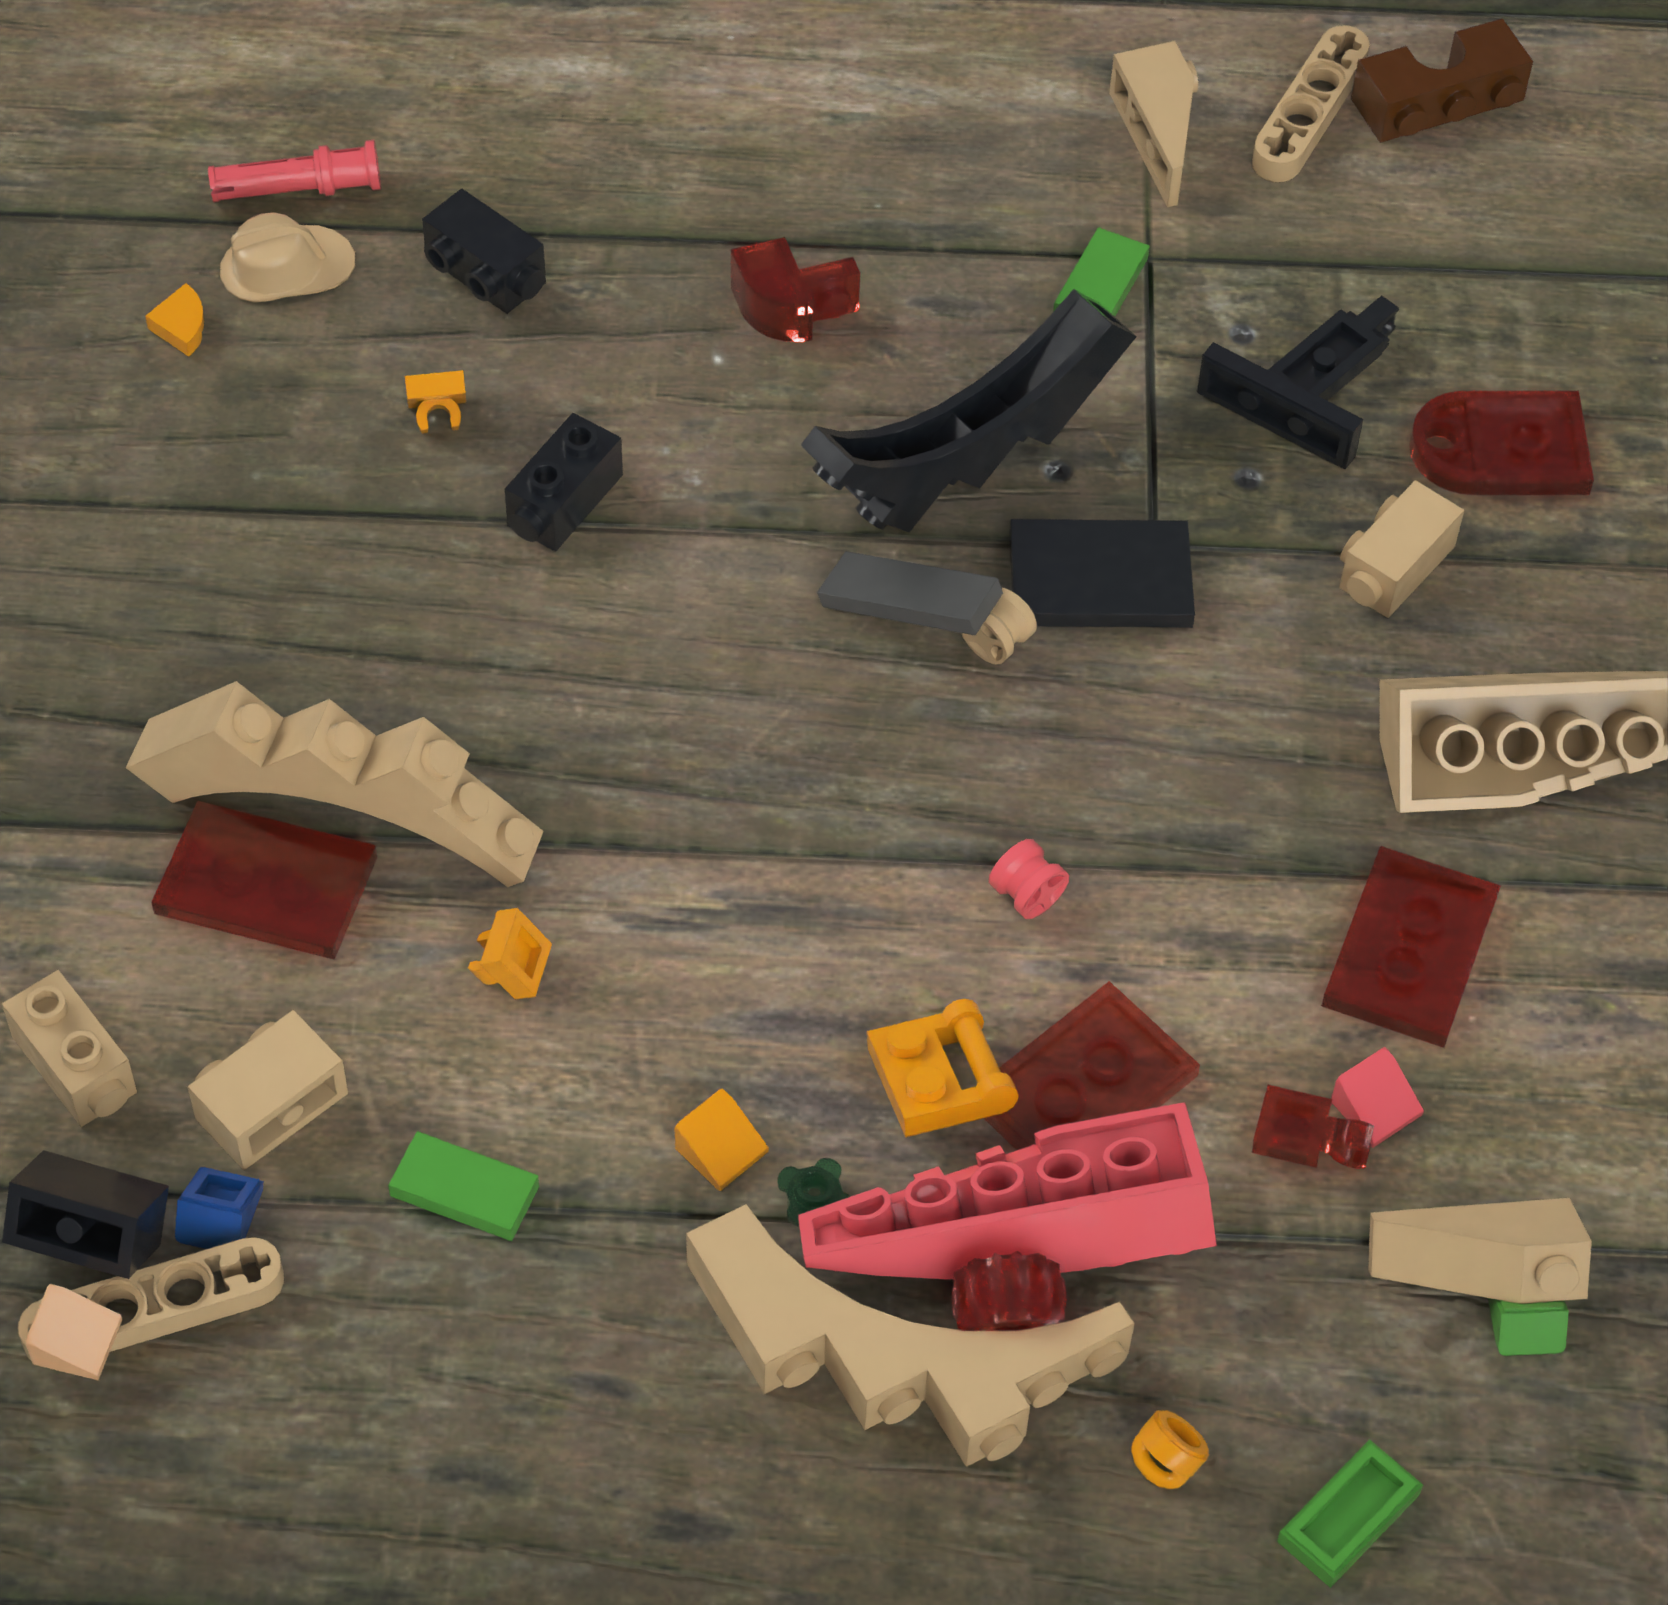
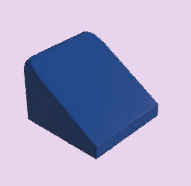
M200 1167L177 1200L176 1241L186 1245L209 1249L246 1238L263 1191L264 1181Z

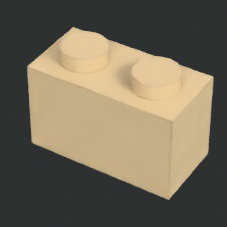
M294 1010L277 1022H268L259 1027L244 1046L226 1059L216 1060L208 1064L200 1071L195 1081L187 1086L195 1119L243 1170L253 1165L348 1094L343 1060Z

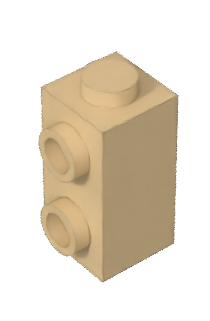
M1416 480L1399 497L1391 495L1377 512L1374 524L1365 533L1360 530L1356 531L1345 544L1340 555V560L1345 564L1339 588L1347 592L1357 603L1371 607L1386 618H1389L1453 550L1456 545L1464 509Z
M56 970L2 1003L12 1038L80 1127H83L97 1117H106L115 1113L126 1103L129 1097L137 1093L129 1059L59 970Z

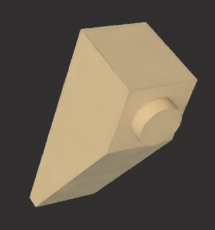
M1175 41L1114 54L1109 93L1167 207L1178 205L1192 94L1198 90V76L1195 66L1190 60L1185 61Z
M1570 1198L1371 1212L1368 1270L1371 1277L1518 1304L1588 1299L1592 1241Z

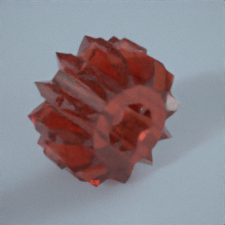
M1019 1251L1008 1255L994 1253L990 1258H974L968 1262L967 1266H962L954 1272V1287L951 1289L953 1318L957 1321V1327L960 1331H1020L1064 1322L1065 1310L1067 1308L1065 1279L1061 1276L1059 1263L1046 1259L1044 1255L1039 1253L1022 1255Z

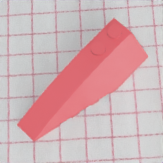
M1183 1102L1053 1126L1034 1133L1036 1144L1005 1154L1001 1146L998 1145L975 1153L977 1164L944 1175L938 1166L915 1174L914 1180L904 1190L889 1194L886 1190L877 1187L799 1214L798 1219L805 1266L807 1268L887 1277L928 1279L1017 1278L1084 1271L1100 1267H1116L1127 1262L1171 1254L1181 1255L1192 1250L1217 1246L1208 1180L1186 1104Z

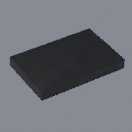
M1011 519L1009 533L1012 592L1020 596L1028 604L1035 615L1037 627L1193 628L1195 608L1188 521Z

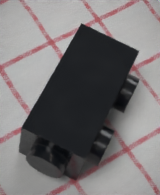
M461 188L422 219L424 252L430 264L441 273H449L466 285L476 298L484 302L489 301L504 313L508 314L524 300H529L536 296L546 283L544 244Z
M572 413L504 489L507 526L512 528L524 540L529 542L536 541L556 552L623 476L621 437Z

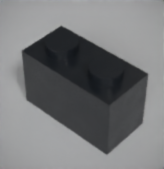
M43 1150L9 1182L2 1243L129 1279L161 1245L169 1186Z

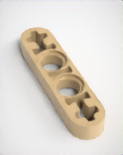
M1344 25L1330 28L1323 34L1256 138L1252 166L1258 176L1272 182H1286L1293 179L1300 172L1353 89L1358 60L1368 57L1370 43L1363 31ZM1343 51H1346L1340 64L1334 61L1335 55H1340ZM1322 80L1333 84L1335 89L1326 92L1318 91L1312 88L1309 83ZM1301 114L1311 118L1314 123L1308 126L1294 125L1288 121L1287 117ZM1282 142L1288 145L1287 152H1282L1277 157L1276 154L1280 150Z
M252 1237L239 1239L139 1269L129 1279L116 1276L71 1291L104 1307L116 1299H127L137 1304L138 1310L135 1317L130 1322L119 1327L110 1350L112 1352L263 1306L273 1301L281 1292L284 1284V1272L280 1255L275 1246L267 1240ZM256 1262L258 1269L261 1270V1279L248 1283L247 1277L244 1275L243 1265ZM221 1270L227 1292L218 1294L213 1272ZM183 1279L198 1280L204 1285L205 1290L197 1302L187 1306H179L167 1299L168 1291L174 1283ZM42 1299L32 1303L22 1313L18 1322V1335L24 1351L30 1360L26 1339Z

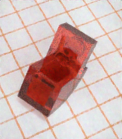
M785 237L731 249V289L743 317L749 325L767 337L786 342L811 341L813 322L834 319L859 311L860 271L854 257L799 269Z

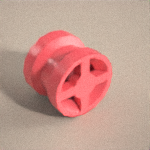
M1025 839L1011 847L998 860L989 875V884L999 894H1009L1014 899V908L1024 919H1033L1048 910L1059 899L1069 883V874L1059 864H1049L1044 859V850L1033 839Z

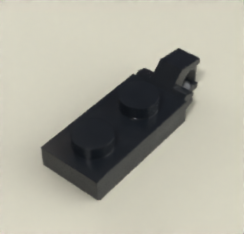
M1381 295L1359 315L1351 311L1346 313L1340 309L1268 370L1328 401L1382 355V352L1389 345L1390 339L1388 336L1396 328L1394 322L1399 307Z

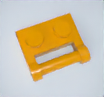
M958 999L946 1006L942 1013L867 1031L869 1054L905 1138L999 1115L1009 1111L1018 1101L1019 1095L1012 1078L1007 1073L1001 1072L982 1032L984 1019L973 1000ZM959 1042L977 1081L975 1087L961 1089L942 1046Z

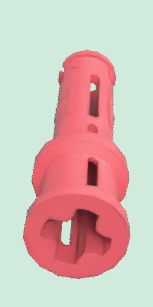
M366 140L363 147L330 150L327 145L319 146L318 149H313V155L218 167L208 166L210 189H213L211 196L214 203L220 200L318 189L319 194H325V196H333L336 189L370 186L373 191L381 190L375 140Z

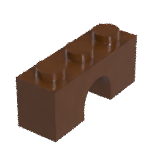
M1501 18L1456 31L1447 69H1434L1421 64L1415 59L1407 46L1358 60L1351 100L1379 142L1382 143L1402 136H1411L1422 130L1449 122H1458L1476 114L1497 108L1509 107L1514 103L1524 101L1533 60L1504 19Z

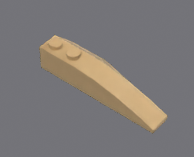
M1668 671L1524 673L1380 680V744L1396 811L1408 813L1522 807L1539 802V798L1564 790L1575 791L1595 785L1594 781L1624 772L1628 774L1653 767L1652 764L1667 760Z

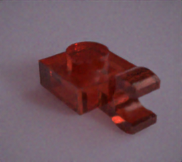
M1267 1085L1253 1139L1252 1153L1317 1168L1322 1151L1344 1166L1366 1169L1374 1125L1356 1119L1331 1117L1332 1099Z

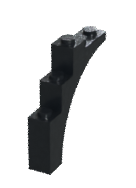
M1073 289L1048 319L1011 355L975 383L941 404L904 421L871 430L837 431L815 426L801 443V446L817 461L812 469L822 480L837 490H842L845 486L860 501L856 506V510L868 522L881 530L890 525L910 532L948 484L954 486L960 480L981 488L1018 441L1024 442L1028 436L1050 445L1137 336L1098 301Z

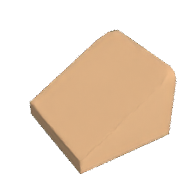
M49 1284L26 1339V1347L32 1364L99 1380L123 1320L122 1316L67 1288Z

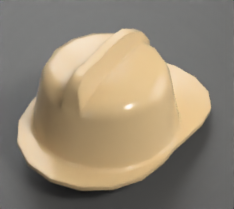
M274 212L263 213L248 219L232 235V247L227 250L220 263V278L228 292L238 299L250 302L273 301L284 297L315 294L335 289L348 280L355 268V251L349 240L335 230L319 225H299V223L284 214Z

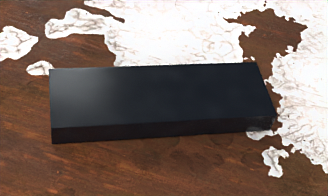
M1214 342L1203 353L1197 388L1198 394L1345 470L1354 460L1364 419Z

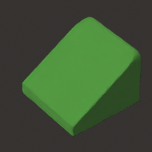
M1488 1298L1495 1343L1501 1355L1557 1354L1565 1350L1569 1315L1565 1301L1518 1304Z

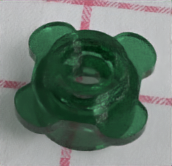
M822 1158L818 1160L815 1166L803 1169L789 1166L781 1170L777 1178V1186L787 1195V1218L792 1224L799 1226V1214L850 1197L849 1194L842 1190L839 1181L842 1169L838 1162L830 1158ZM811 1188H817L821 1193L818 1196H811L808 1191Z

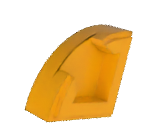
M187 283L145 316L147 327L151 332L188 357L194 353L202 341L204 327L202 303L197 293Z

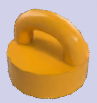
M1157 1410L1136 1435L1131 1447L1134 1464L1141 1474L1157 1487L1171 1490L1184 1485L1209 1457L1207 1443L1201 1434L1185 1419L1168 1410ZM1149 1452L1154 1456V1458H1156L1161 1464H1163L1172 1472L1164 1471L1163 1469H1161L1152 1460Z

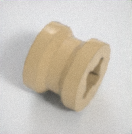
M1002 588V596L977 634L962 633L964 640L972 651L986 662L994 665L1002 664L1013 654L1014 644L1025 642L1037 629L1035 615L1028 604L1020 596L1005 588Z

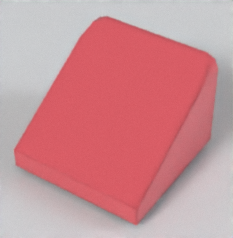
M1386 1047L1381 1048L1340 1075L1335 1082L1330 1101L1372 1148L1421 1117L1424 1112L1396 1059Z

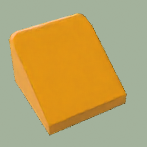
M723 1088L715 1092L675 1126V1149L719 1192L769 1152L767 1144L733 1097Z

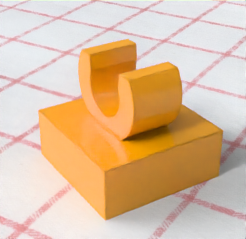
M463 370L405 376L408 409L418 408L416 421L420 432L429 433L427 418L429 413L435 409H443L448 412L451 429L459 430L461 411L457 404L466 403Z
M518 908L498 910L491 930L484 931L478 935L477 942L484 948L481 961L470 962L468 969L483 984L492 985L499 983L514 999L536 997L552 943Z

